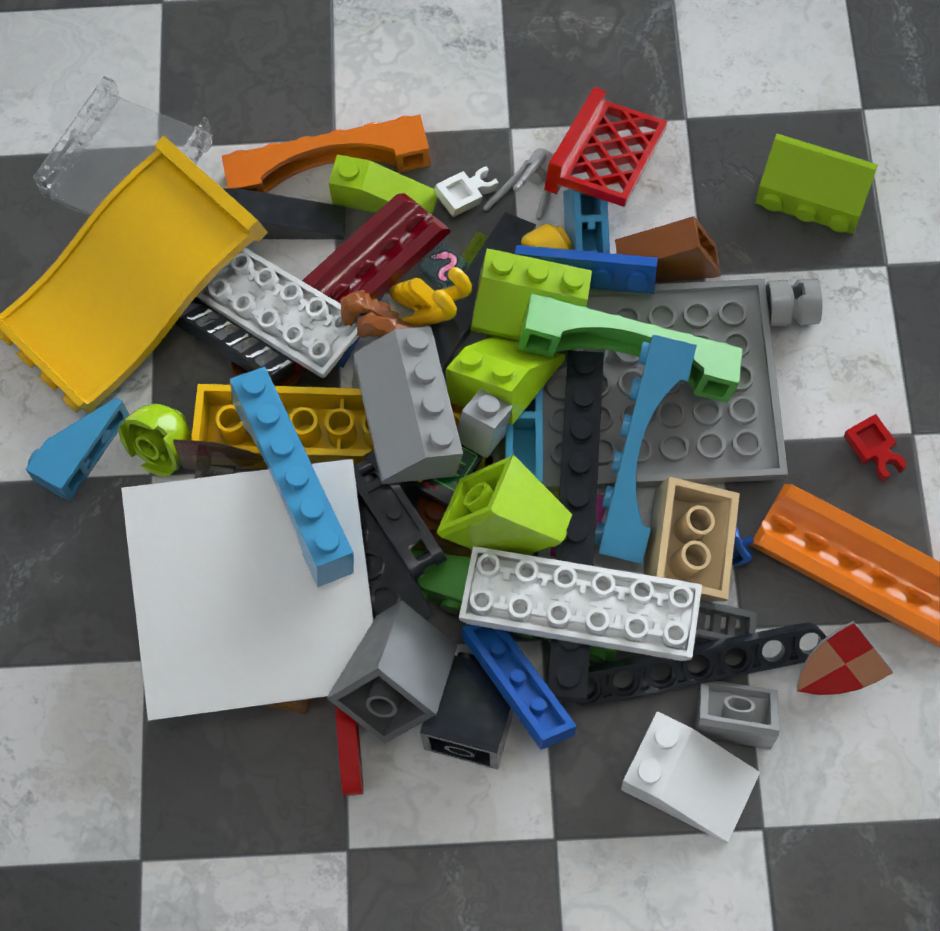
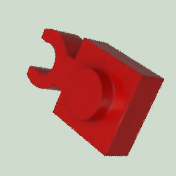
M877 414L845 431L844 438L864 465L872 460L875 462L876 475L881 481L886 482L891 476L885 465L891 464L896 467L899 473L904 472L906 468L904 458L897 453L891 452L897 442Z

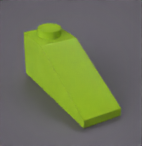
M338 154L328 182L332 204L377 213L395 195L405 193L428 213L433 215L438 199L433 188L370 160Z

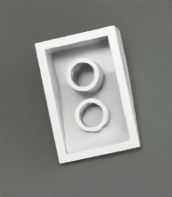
M657 711L623 780L621 790L728 843L760 772L696 730Z

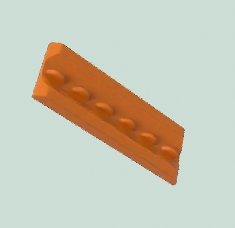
M784 484L755 534L754 542L750 546L940 648V562L797 486Z

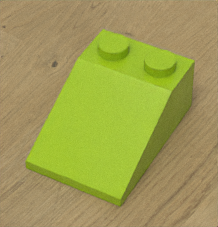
M492 336L468 345L462 349L446 368L447 391L450 403L465 408L477 392L482 389L513 406L508 423L513 425L563 363L565 354L555 352L553 358H548L517 350V340Z

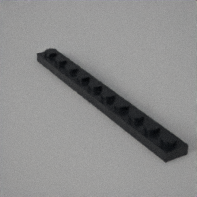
M568 350L559 501L572 514L566 530L567 535L565 539L556 546V560L594 566L604 352ZM551 639L548 687L558 701L587 702L590 645Z

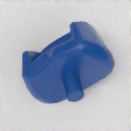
M737 527L732 565L734 567L750 563L753 560V554L747 548V545L753 543L754 540L751 535L742 540Z

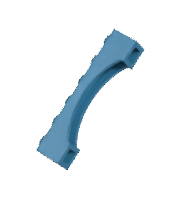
M654 334L650 343L643 341L638 360L639 364L645 365L642 378H634L629 396L630 400L636 401L633 414H625L620 432L621 436L627 437L624 450H616L611 472L618 473L615 486H607L602 503V508L609 509L605 524L598 522L595 531V544L600 545L599 554L639 564L643 563L651 527L643 525L637 502L636 470L640 446L648 423L662 399L678 382L684 384L688 382L697 347L695 344Z
M266 367L231 378L230 386L234 407L245 431H248L272 475L303 551V557L317 587L353 574L354 552Z

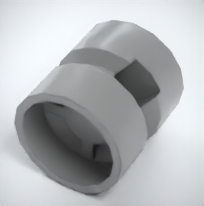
M818 278L798 279L794 285H791L788 280L766 282L770 327L789 326L792 320H795L798 325L820 324L822 318V291Z

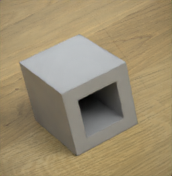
M480 389L461 412L457 429L461 444L487 458L504 438L513 406Z

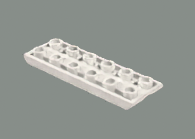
M244 248L222 268L195 297L321 378L327 376L348 347L359 337L357 336V321L362 316L358 315L352 326L344 325L341 318L340 303L247 248Z
M473 546L459 620L475 626L680 661L692 660L702 584Z

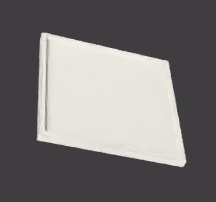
M353 459L312 464L354 552V573L320 587H317L303 557V551L269 469L121 488L148 721L329 695V692L373 623Z

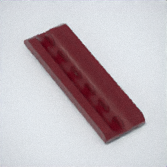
M397 194L302 281L340 304L342 297L364 290L366 293L369 292L372 299L377 298L378 300L451 232L450 228L428 213L407 194ZM295 362V371L298 373L304 367Z

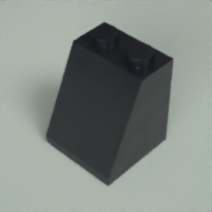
M459 652L457 656H454L437 714L423 722L420 735L424 750L498 770L514 712L473 654Z

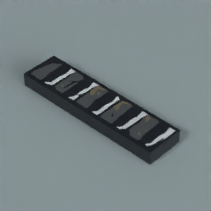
M194 298L175 323L248 372L266 367L273 384L292 374L295 370V362L197 298Z

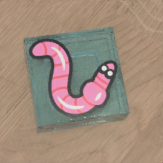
M441 243L419 265V270L444 289L453 284L448 277L449 270L452 267H458L464 272L468 268V262Z

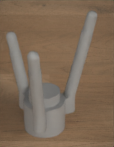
M536 149L530 159L525 160L521 168L484 205L483 210L489 211L512 187L515 192H518L528 180L536 185L546 182L548 165L553 154L546 149ZM544 189L536 213L537 220L542 219L550 196V192Z

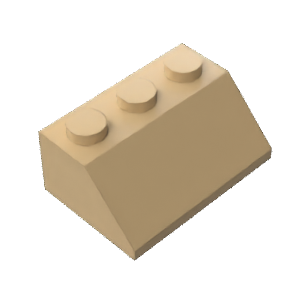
M668 477L654 493L650 524L651 531L648 539L644 575L702 584L700 600L708 602L728 600L740 493Z

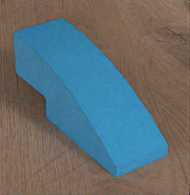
M543 388L513 425L508 424L506 430V458L515 455L542 484Z

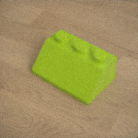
M776 134L759 185L755 204L762 205L770 211H781L796 216L801 221L815 222L828 226L836 232H847L854 235L878 164Z
M487 248L480 272L470 331L519 341L523 315L531 294L586 307L592 271Z

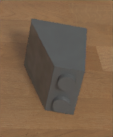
M401 600L376 616L329 692L327 699L385 744L437 714L457 645Z

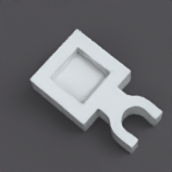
M486 166L477 170L475 176L471 178L463 171L436 184L434 193L452 217L481 204L482 194H489L497 189L499 183L497 179L491 182L481 180L487 177L489 169Z

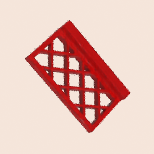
M594 87L549 162L544 190L558 194L563 186L625 207L661 140L668 121L605 101L607 91ZM608 114L620 118L622 121L610 122L606 116ZM645 126L655 131L642 133L639 127ZM629 129L632 134L631 136L621 137L618 131ZM608 134L611 140L599 141L596 136ZM640 144L643 150L632 152L628 146ZM618 148L622 153L621 155L610 156L607 150ZM597 153L601 159L589 161L585 155ZM629 163L633 170L621 172L618 165ZM608 168L611 174L599 176L596 170ZM586 172L590 179L582 180L572 175ZM618 183L623 192L609 189L606 185Z

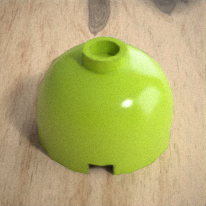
M148 404L140 407L128 415L118 429L120 441L126 452L131 457L137 454L146 461V463L141 465L146 471L164 477L170 476L184 463V458L179 454L174 439L191 440L192 438L185 416L180 411L162 404Z

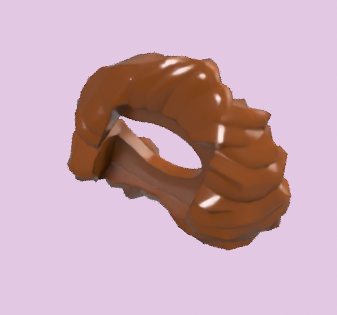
M364 290L341 298V318L344 325L352 326L360 313H365L357 321V336L359 337L379 336L381 338L395 329L416 328L411 323L400 319L399 313L391 311L390 304L378 301L377 298L372 299L369 292L366 293Z

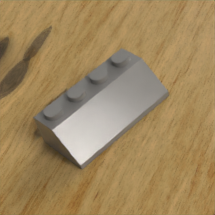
M431 326L395 329L353 354V360L381 483L389 484L454 477L461 462L463 450Z

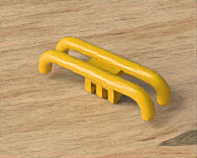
M452 267L448 272V277L455 286L434 291L420 278H414L393 285L389 289V295L399 304L415 310L413 315L399 317L400 319L411 323L415 327H425L454 318L457 313L454 301L467 297L472 291V283L460 268Z

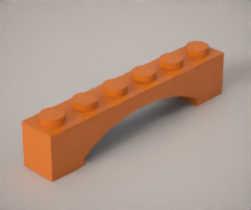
M421 114L401 116L395 120L381 123L371 122L364 126L347 130L337 129L331 133L313 137L304 136L297 140L280 144L270 143L264 147L251 150H237L231 154L221 156L228 188H239L268 193L283 181L303 171L335 163L337 154L397 167L398 173L431 166L429 146Z

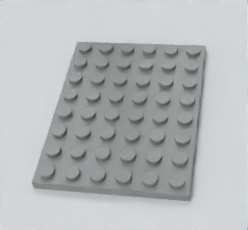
M765 278L655 284L654 294L589 289L586 306L589 309L612 315H620L627 319L655 324L662 328L689 333L693 336L743 348L739 384L728 403L693 395V388L687 383L680 382L662 399L648 423L640 446L636 470V487L660 486L668 477L699 484L786 480L788 469ZM486 334V337H487V338H490V337L493 336V335ZM581 348L576 349V351L604 352L597 489H606L607 486H615L618 473L611 472L616 450H624L627 437L621 436L620 432L625 414H633L636 401L629 399L634 378H642L645 365L638 363L639 357L604 349ZM565 350L558 351L565 354V360L543 386V485L549 491H560L568 351ZM506 433L492 451L493 464L506 458Z

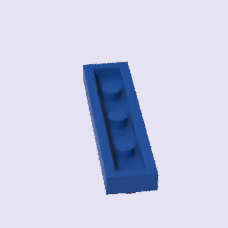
M516 245V255L591 270V289L654 294L658 258Z
M475 625L462 627L461 638L540 750L575 736L576 724L508 631Z

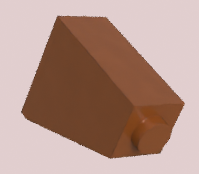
M694 216L615 239V254L658 258L655 282L721 276L717 245Z

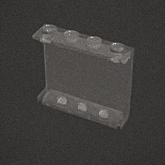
M103 76L33 177L41 196L91 216L108 194L134 168L155 152L156 147L154 144L163 135L197 164L202 154L209 151L213 142L209 121L203 117L198 125L192 127L120 97L116 81Z

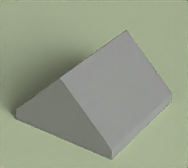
M722 681L701 683L695 730L710 740L771 749L779 735L778 690Z

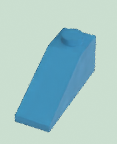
M572 189L563 191L565 231L572 243V250L610 253L608 202Z
M115 398L48 438L40 449H36L31 454L28 460V466L25 470L33 481L71 502L117 435L119 426L130 415L123 401Z

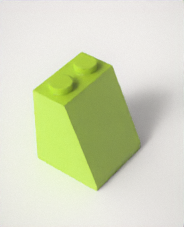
M512 455L460 478L436 533L444 539L470 549L476 546L531 556L545 548L556 547L565 539L572 514L515 455Z

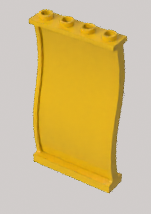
M164 135L154 144L156 147L155 152L134 168L108 194L42 277L20 298L0 313V339L9 346L14 343L20 349L16 354L28 366L33 368L37 365L43 371L39 377L53 390L59 387L65 393L62 400L76 413L81 409L88 414L95 411V408L114 392L153 352L211 279L251 242L256 240L259 243L268 233L252 214Z

